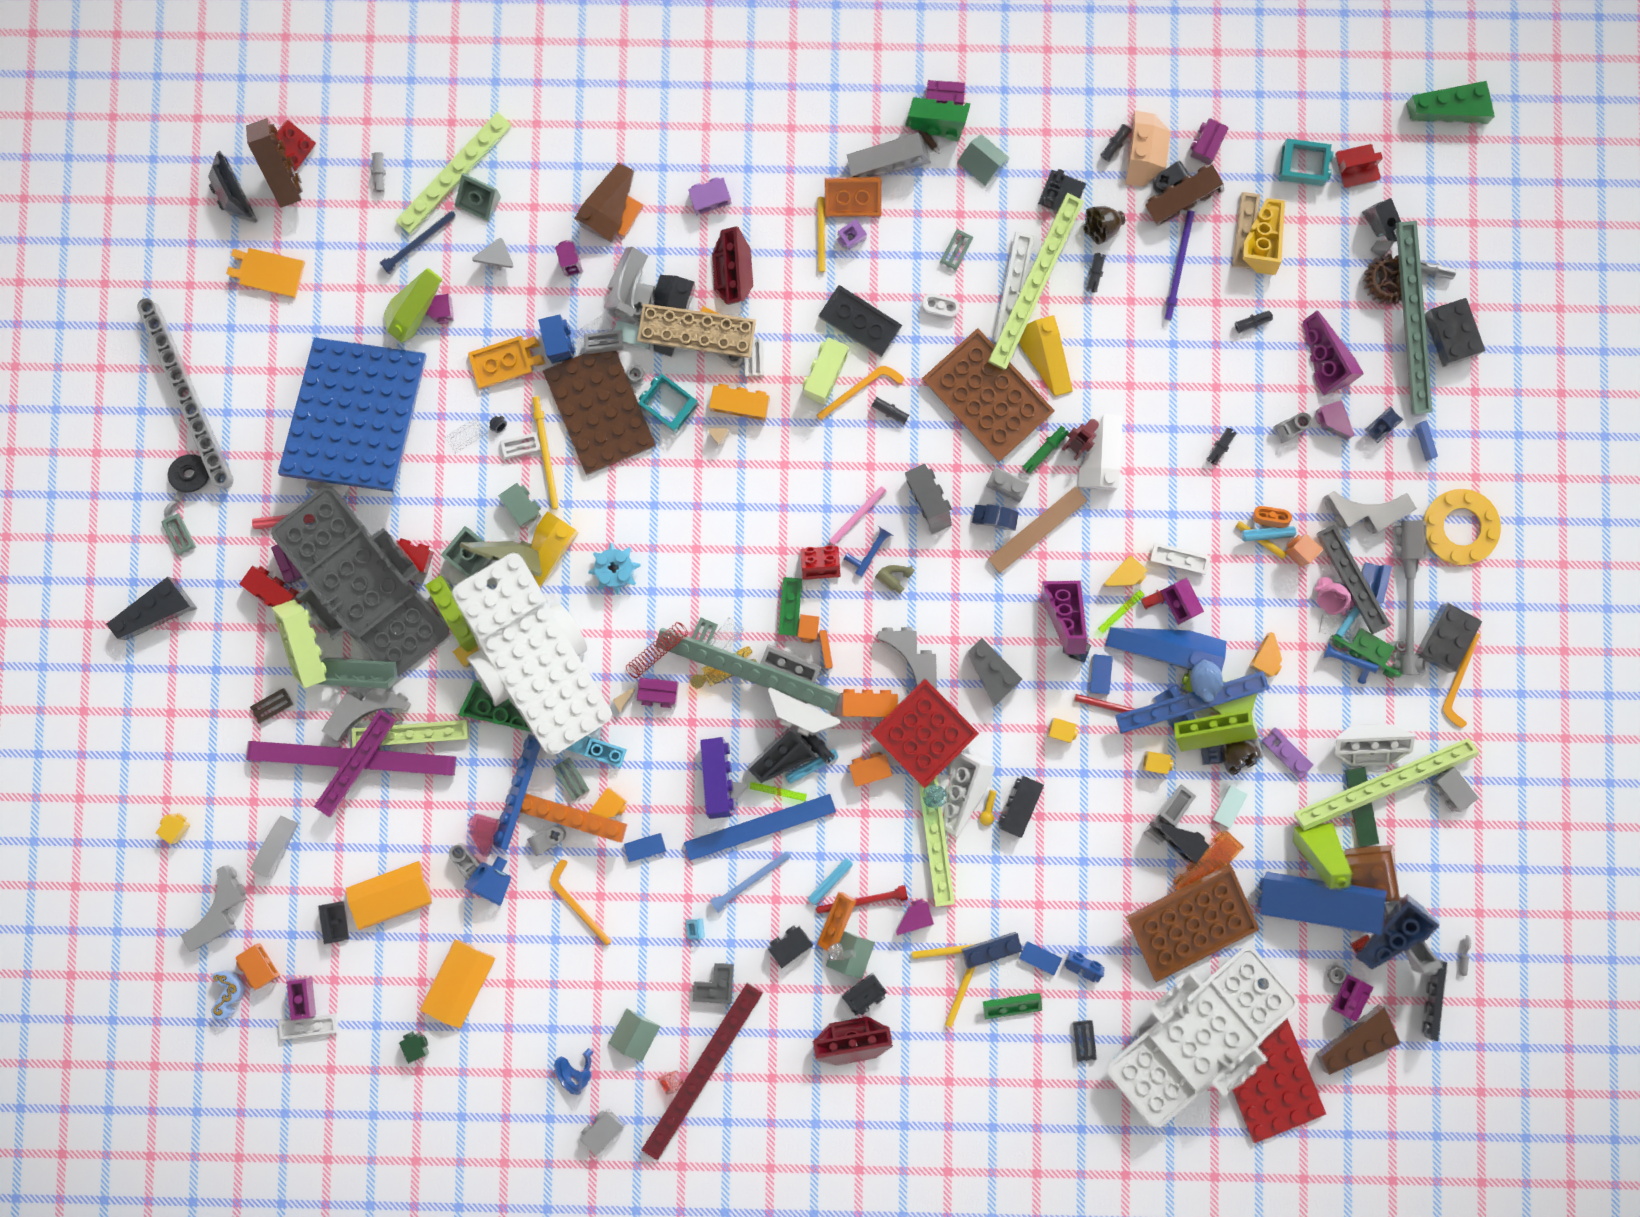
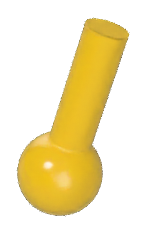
M989 790L985 811L979 815V821L984 826H989L994 822L992 810L997 794L995 790Z

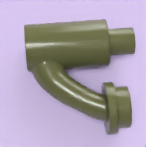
M888 565L882 567L875 578L892 592L895 590L901 594L905 588L899 584L901 581L891 573L901 572L904 573L903 577L909 578L915 569H913L912 565L910 567Z

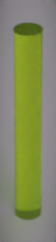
M1138 590L1102 623L1098 630L1103 634L1145 594Z
M751 782L749 787L751 790L805 802L807 798L805 793Z

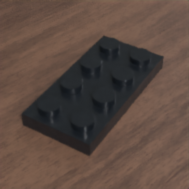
M841 285L837 286L818 315L820 319L881 358L902 328V324Z
M1441 959L1439 960L1442 967L1437 969V973L1431 975L1430 982L1426 984V993L1429 994L1428 1001L1424 1003L1426 1021H1422L1421 1032L1424 1033V1036L1430 1041L1439 1042L1448 962Z

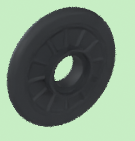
M193 454L183 455L175 459L167 473L170 485L177 491L191 493L201 489L209 480V475L202 458ZM185 471H194L191 477H184Z

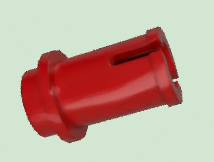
M1156 590L1155 593L1141 598V603L1145 610L1159 603L1164 604V601H1166L1161 590Z

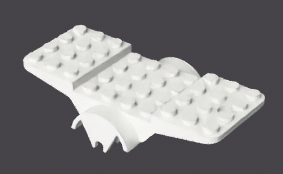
M511 553L454 586L452 590L453 599L470 627L480 649L466 658L474 667L476 678L481 682L482 688L492 697L494 706L507 699L511 701L546 753L555 755L611 719L612 712L589 671L587 668H584L578 657L588 650L582 632L573 617L561 603H557L549 608L544 594L520 555ZM489 578L497 581V586L493 590L486 586Z
M1244 947L1203 983L1191 972L1157 1000L1149 1009L1159 1021L1108 1064L1107 1074L1149 1125L1155 1128L1161 1127L1212 1085L1216 1087L1223 1097H1226L1232 1089L1242 1084L1246 1078L1252 1075L1258 1066L1266 1062L1268 1059L1257 1046L1298 1008V999L1254 948ZM1261 978L1266 979L1268 982V987L1265 990L1258 987V980Z

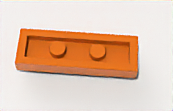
M844 892L837 893L817 942L818 946L830 954H835L856 903V900Z

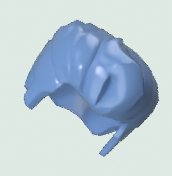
M1205 659L1193 666L1190 674L1193 692L1205 702L1214 700V696H1217L1223 687V677L1219 667Z

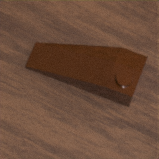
M619 162L585 200L574 219L580 227L612 243L622 226L626 199L630 192L635 172L633 169Z

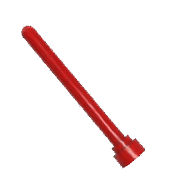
M900 885L894 891L854 899L856 900L854 907L895 898L900 901L908 900L906 886ZM833 903L817 906L816 912L818 914L830 912Z

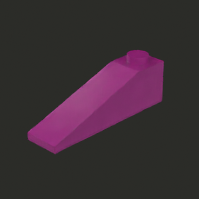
M1316 310L1302 321L1306 341L1310 346V360L1314 365V379L1323 395L1346 387L1364 375L1355 357L1319 310Z

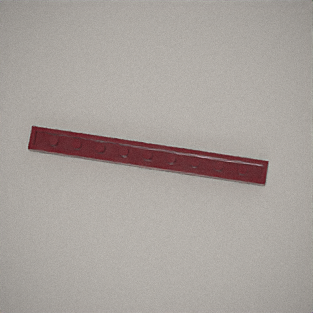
M748 982L745 984L641 1151L658 1161L763 994L762 991Z

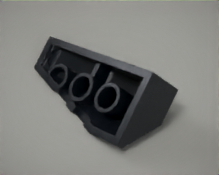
M660 275L654 291V305L688 310L696 289L695 282L679 276ZM654 345V352L668 357L673 356L675 347Z

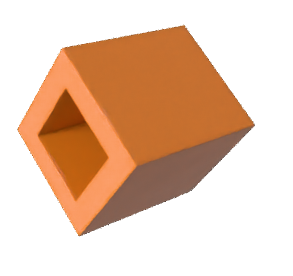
M800 614L798 638L801 639V642L813 643V640L817 641L819 616Z

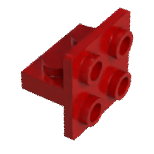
M286 119L278 129V135L276 136L279 141H283L286 148L285 154L287 157H291L294 164L293 170L296 172L314 148L316 142Z
M1372 144L1340 150L1335 153L1344 188L1371 183L1381 179L1378 164L1383 160L1382 153H1375Z
M827 545L825 547H806L801 549L803 580L841 577L839 547Z

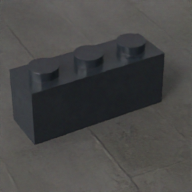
M1021 775L1020 778L1017 777L1013 785L1015 789L1013 796L1009 795L1005 804L1008 808L1005 814L1001 813L997 823L1000 825L999 829L1022 838L1044 784L1024 775Z

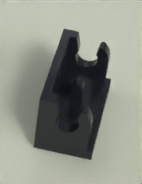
M344 901L319 905L318 910L323 943L329 944L349 940Z

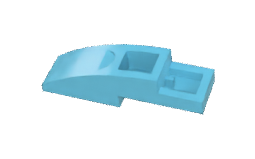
M589 736L583 737L565 749L620 768L627 749Z

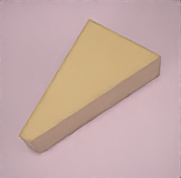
M634 688L613 699L620 713L635 692Z

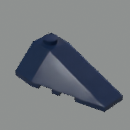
M1406 894L1384 919L1381 935L1373 934L1356 955V958L1373 970L1393 959L1399 953L1406 952L1410 947L1426 941L1440 927V924L1423 905L1409 894Z

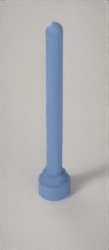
M788 851L784 852L722 897L721 895L713 897L710 902L718 913L725 909L724 906L727 905L726 903L788 860L791 857V853Z

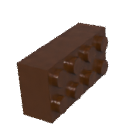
M268 118L246 125L247 144L279 207L282 208L302 200V180L299 173H295L293 170L294 164L291 157H287L285 154L286 148L283 141H279L276 136L278 132L274 123L270 124Z

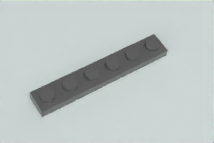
M1332 525L1319 531L1316 535L1344 586L1349 591L1370 633L1373 635L1390 627L1391 624L1337 527Z

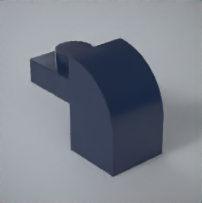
M991 504L975 505L972 523L975 525L992 526L1000 530L1016 531L1019 512Z

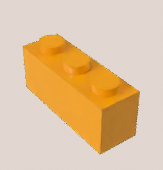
M726 384L713 385L709 409L713 412L766 421L770 396L760 390H756L753 393L748 392V389L743 387L731 389Z

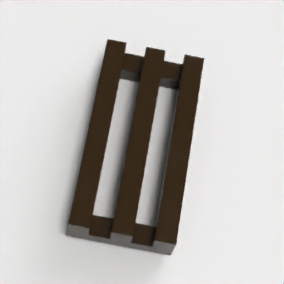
M282 688L250 706V709L257 718L258 724H261L294 704L286 689ZM282 694L284 695L282 698L274 701L273 703L265 706L260 710H257V708L266 704L267 702L275 699L276 697ZM287 700L288 703L261 717L260 714Z

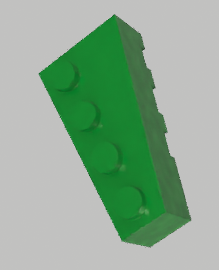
M1487 80L1415 94L1406 102L1410 121L1435 122L1437 120L1488 124L1495 117Z
M479 680L473 682L458 716L470 717L480 721L483 720L493 724L532 732L520 712L509 699L494 706L492 697L482 688L481 682Z

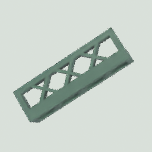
M323 658L321 662L324 663L327 673H325L326 681L320 682L317 685L389 689L398 680L396 662Z

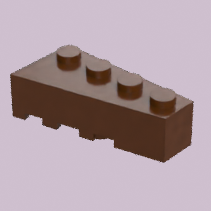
M1213 164L1210 166L1204 165L1197 170L1198 173L1194 176L1188 175L1184 177L1179 185H1171L1164 190V194L1159 197L1154 195L1147 200L1148 203L1145 206L1157 227L1180 215V210H1190L1197 204L1196 201H1206L1211 198L1215 191L1218 193L1224 191V183Z
M1378 1004L1367 1015L1362 1016L1358 1022L1344 1030V1033L1334 1038L1315 1054L1323 1072L1331 1075L1401 1044L1385 1007Z

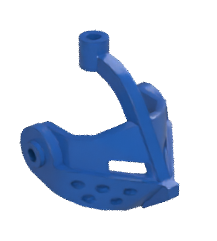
M587 1048L583 1053L585 1067L582 1072L574 1069L568 1059L563 1056L555 1060L554 1069L556 1077L570 1094L580 1095L592 1078L590 1068L591 1056L594 1052L590 1048ZM572 1076L579 1082L578 1085L572 1081Z

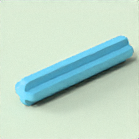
M1294 526L1244 530L1241 533V537L1244 542L1292 538L1296 536L1297 532Z
M830 750L835 755L833 760L837 759L839 756L836 750ZM819 756L786 774L785 777L788 783L791 784L826 764Z
M845 858L808 897V900L813 905H816L853 866V863L848 858Z

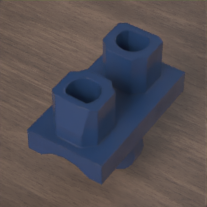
M1389 406L1364 430L1378 444L1404 419Z

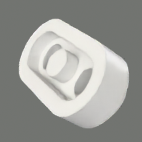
M929 293L922 301L923 309L930 314L953 318L959 313L960 304L952 297ZM932 301L935 303V306L930 307L928 303ZM952 306L953 311H948L946 308Z

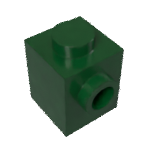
M414 1031L403 1035L402 1041L398 1042L408 1064L430 1053L427 1048L429 1045L428 1040L421 1032L416 1034Z

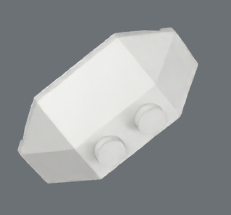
M769 688L768 690L769 699L777 720H780V724L787 728L793 726L802 735L808 736L810 734L813 736L837 727L841 721L775 689Z
M1390 724L1350 726L1336 737L1335 756L1351 767L1391 765L1402 759L1405 755L1413 753L1415 734Z

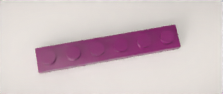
M382 709L378 711L313 806L329 818L333 816L397 722V719Z

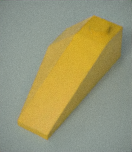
M1266 198L1244 241L1243 260L1257 273L1276 276L1281 265L1285 211L1284 200Z
M1055 315L1028 323L1019 340L1022 351L1028 356L1031 364L1037 369L1054 397L1073 392Z
M548 511L536 526L531 543V548L537 550L539 554L542 574L540 577L532 574L539 588H541L579 533L576 529Z

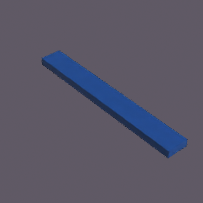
M1264 671L1224 682L1221 691L1218 692L1217 696H1214V700L1209 702L1203 701L1200 696L1191 692L1114 716L1119 732L1122 734L1269 690Z
M827 794L686 841L684 846L689 861L835 813L836 809L831 794Z

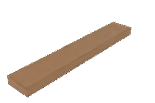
M1075 486L987 560L1000 574L1088 500Z

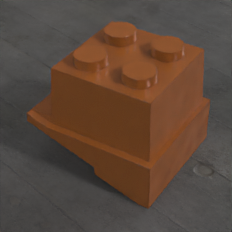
M1393 845L1345 849L1344 854L1352 873L1350 885L1387 891L1386 902L1400 901Z

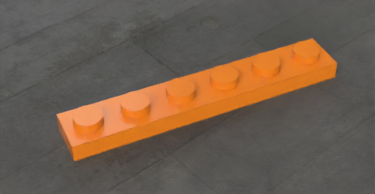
M527 793L520 809L521 813L619 843L623 842L628 825Z

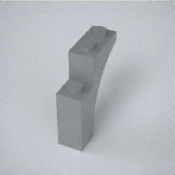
M626 247L607 286L611 292L603 308L608 310V314L615 318L633 317L636 310L634 308V293L648 255L635 247Z
M1336 491L1324 496L1325 506L1328 510H1332L1335 515V522L1339 527L1342 526L1343 529H1346L1364 519L1366 529L1372 532V534L1381 531L1417 509L1408 493L1381 504L1357 503L1346 499Z
M883 627L882 631H878V640L891 645L906 659L913 672L916 686L925 678L937 690L936 654H932V650H920V654H917V631H912V627H901V631H893V627Z
M393 687L389 689L372 688L364 700V696L356 691L353 693L346 692L321 731L334 740L342 742L350 729L367 715L380 709L396 708L408 710L411 703L407 701L409 698L400 692L396 694L391 691Z
M229 865L222 866L216 870L217 891L209 911L193 928L180 935L189 952L201 948L236 928L234 924L235 918L227 910L246 900L245 894L247 892L245 887L239 884L235 869Z
M1399 901L1385 902V918ZM1425 941L1410 947L1405 952L1412 970L1420 974H1426V976L1433 975L1438 972L1437 969L1442 967L1440 960Z

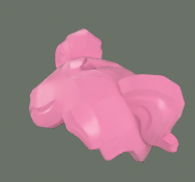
M1329 577L1318 579L1317 586L1315 587V591L1318 592L1317 604L1331 615L1341 613L1342 616H1345L1347 614L1346 611L1354 606L1349 591L1343 585L1334 583Z

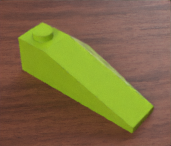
M426 268L389 301L383 314L387 332L401 343L414 337L443 279L431 269Z

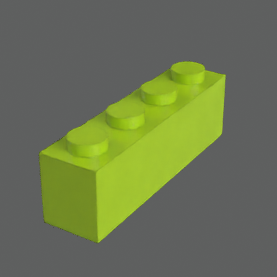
M442 575L427 583L425 587L459 645L467 652L477 647L476 639L453 599V589L450 583Z
M1252 709L1174 723L1175 739L1181 752L1258 738L1257 724Z

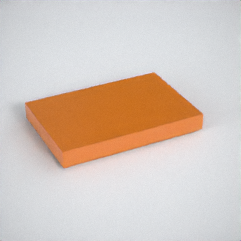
M881 177L824 178L825 217L881 216Z

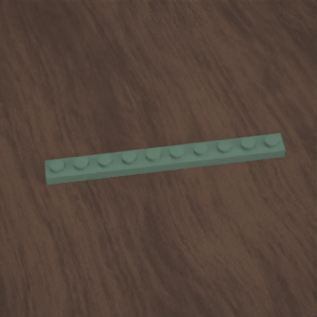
M1417 220L1396 223L1411 414L1433 412Z
M662 627L659 630L658 638L659 636H662V634L665 633L666 630L669 631V629ZM670 630V632H672L677 639H679V637L673 631ZM667 632V634L671 637V639H672L674 642H676V640L670 635V633ZM664 634L663 636L673 645L672 641ZM688 636L668 651L768 689H775L785 695L830 712L836 710L840 696L839 692ZM660 637V639L666 644V646L669 647V644L666 643L663 637ZM657 640V642H659L662 645L663 649L666 650V647L660 642V640Z

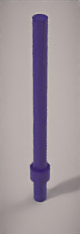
M1192 210L1187 211L1170 294L1166 298L1165 305L1167 307L1164 320L1167 321L1172 320L1174 307L1177 306L1178 302L1177 293L1195 214Z

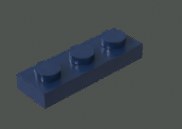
M1016 931L961 949L967 969L1023 952Z

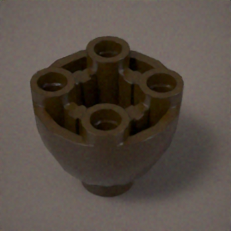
M1108 206L1087 208L1083 230L1097 245L1103 244L1112 239L1118 233L1120 227L1125 224V215L1122 211H1116Z
M1250 740L1223 744L1222 747L1223 763L1231 776L1238 774L1245 766L1247 768L1254 766L1257 763L1256 759L1262 755L1260 749Z

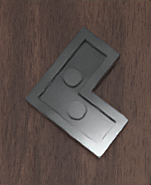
M714 963L713 982L694 981L692 1002L732 1004L734 964Z

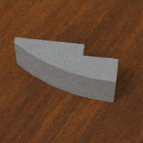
M1180 784L1152 819V822L1175 827L1196 798V795ZM1150 825L1143 832L1157 844H1161L1164 841Z
M280 815L261 846L250 870L265 877H272L299 823Z

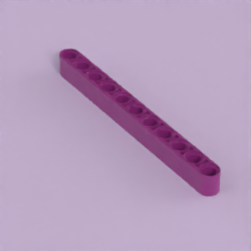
M247 741L246 760L341 767L353 748ZM377 750L365 769L455 776L457 756Z

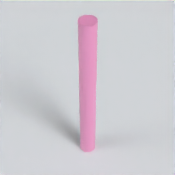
M881 486L833 535L829 542L834 546L882 497L886 489Z

